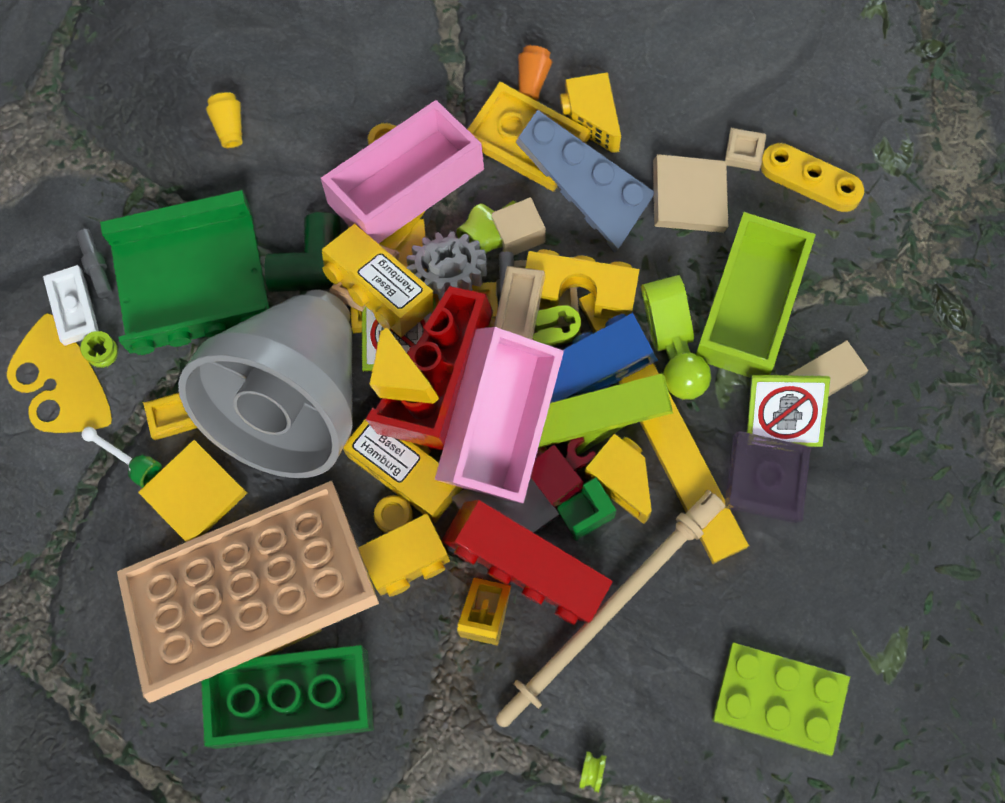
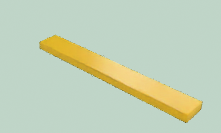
M590 293L579 298V305L593 332L595 333L605 328L608 319L594 317L595 298L593 294ZM654 363L620 380L619 383L624 384L659 373ZM670 396L672 414L640 422L686 513L707 490H710L712 495L715 494L724 503L725 508L702 530L704 534L699 538L712 564H715L747 549L749 545Z

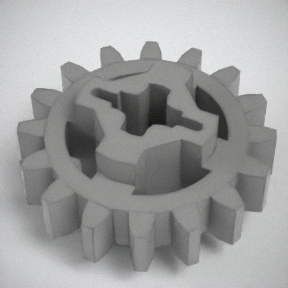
M451 231L448 237L444 238L438 232L435 234V240L432 241L426 237L422 238L423 246L413 245V255H409L406 258L407 269L433 290V294H438L439 301L449 286L472 291V285L481 287L482 276H487L485 250H480V242L476 240L469 243V235L467 234L461 236L460 239L456 238L454 231Z

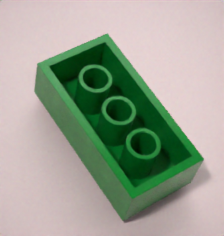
M362 645L255 657L201 681L204 747L220 749L374 731L368 651Z

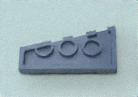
M539 110L536 111L516 141V144L546 177L550 176L560 187V193L569 203L572 201L586 216L584 219L587 223L604 236L608 241L606 244L615 253L654 196V191Z

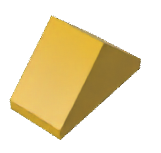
M387 327L382 330L379 336L370 380V386L378 397L431 404L438 401L439 397L393 334Z
M473 578L457 626L459 636L498 645L511 586Z

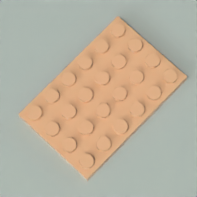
M332 481L117 571L143 696L149 703L379 604Z

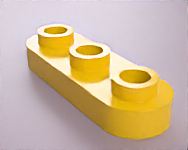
M776 143L770 145L763 153L761 171L765 177L840 212L852 211L860 204L863 198L864 185L858 177L792 146ZM781 156L785 158L786 162H778L775 157ZM814 171L819 177L813 178L809 176L808 172ZM847 186L852 192L846 193L842 191L841 187Z

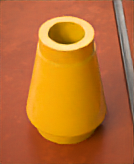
M219 93L209 97L206 111L221 141L222 147L234 148L240 146L243 143L240 101L236 100L233 93Z

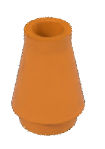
M530 45L525 46L523 52L518 55L519 92L535 101L539 99L540 91L552 65L549 50L540 46Z

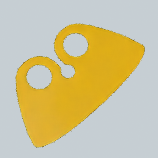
M48 313L43 315L25 336L7 368L9 384L21 393H30L40 389L48 379H54L57 383L54 390L43 391L31 401L28 412L30 422L36 429L51 433L82 432L86 427H93L96 430L109 426L112 421L110 406L91 365L83 357L80 347L76 342L68 345H63L60 342L53 315ZM24 363H33L39 370L37 379L28 385L19 383L16 378L18 367ZM45 400H54L60 407L58 417L51 422H43L37 416V408Z

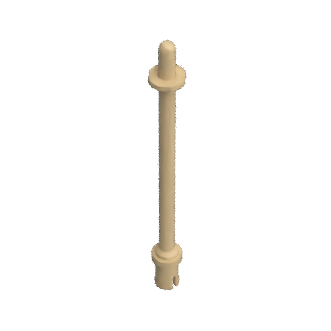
M707 490L686 514L681 512L676 518V530L599 608L590 623L586 622L526 685L518 680L513 683L520 691L496 716L499 726L507 727L531 702L538 709L542 706L541 701L537 698L541 691L687 540H698L704 534L702 530L725 508L720 498L715 494L712 495V492Z

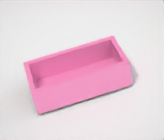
M435 100L321 177L327 202L349 227L356 224L379 244L483 171L482 145L454 116Z
M497 327L476 329L435 480L502 500L524 503L561 364L563 350Z

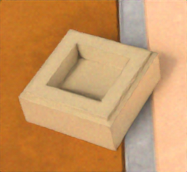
M731 128L725 156L726 166L759 171L766 134Z

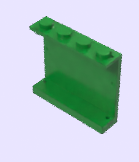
M243 190L100 222L102 235L112 250L125 335L118 338L119 342L130 354L145 355L152 353L158 347L167 345L179 347L189 344L193 339L211 338L270 309L251 209Z

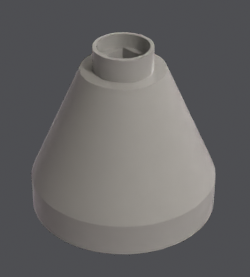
M311 290L305 295L294 296L204 341L183 369L178 383L180 399L190 419L221 450L240 462L260 471L289 478L314 477L328 471L338 459L352 431V328L349 323L350 312L347 306L337 296L327 291Z

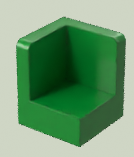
M597 478L585 483L581 493L560 504L557 508L559 515L575 541L614 519L617 511Z

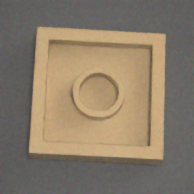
M656 155L653 160L654 227L724 233L728 228L726 161Z

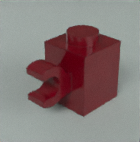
M583 437L572 439L569 442L566 458L563 457L555 445L549 449L545 446L537 450L530 477L555 509L583 489L584 482L576 472L582 467L588 466L596 456L594 451L585 457H579L576 454L577 448L585 442Z

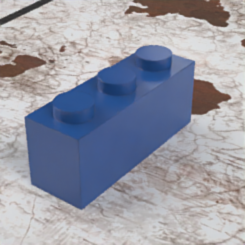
M633 313L627 316L620 314L606 322L605 328L595 333H583L572 341L573 345L563 349L564 352L550 403L605 389L658 361Z

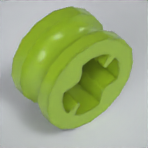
M103 331L91 332L81 342L80 350L83 357L95 367H107L118 356L117 344ZM98 343L106 349L102 355L95 353L93 347Z
M586 752L579 788L584 789L586 786H592L595 792L600 791L606 756L601 755L600 758H594L591 752Z

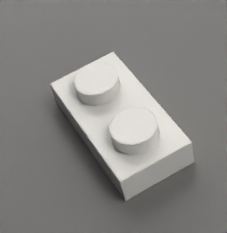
M78 265L43 276L59 340L63 345L81 341L89 333L99 331L83 270Z

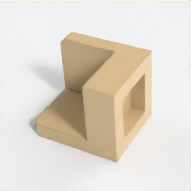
M531 197L492 213V220L502 240L503 252H512L516 255L545 243V226Z

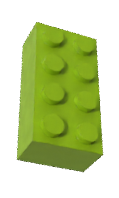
M746 212L743 213L696 355L703 357L707 364L752 378V375L771 374L816 234Z

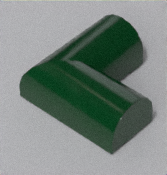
M316 212L304 217V252L266 254L264 268L266 285L269 292L331 289L334 283L323 272L322 249L341 235V221L338 216L327 212Z

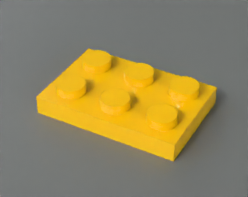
M500 82L467 130L481 142L482 153L554 192L558 185L550 176L546 177L516 144L518 137L537 110L584 143H587L591 130Z

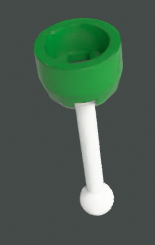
M86 427L82 431V438L85 441L95 442L128 464L129 478L141 488L151 481L162 469L161 463L152 457L140 455L131 458L98 436L93 427Z

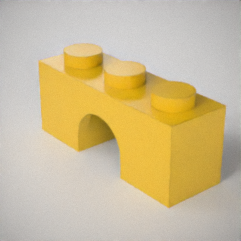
M546 249L539 250L538 252H528L525 268L543 270L545 272L539 308L548 309L559 305L561 295L567 289L583 287L589 290L595 298L594 317L610 320L620 314L627 316L632 313L640 269L632 268L630 264L625 262L600 263L591 257L582 255L575 256L574 258L563 257L552 250Z

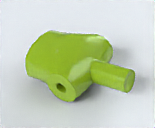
M511 201V202H510L509 204H507L505 207L510 206V205H513V204H515V203H517V202H516V201ZM482 203L476 205L471 210L467 221L456 229L457 237L460 239L461 236L467 234L469 235V243L478 240L480 242V250H485V253L502 247L501 237L492 220V213L495 211Z

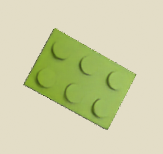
M732 643L712 722L826 756H833L850 676Z

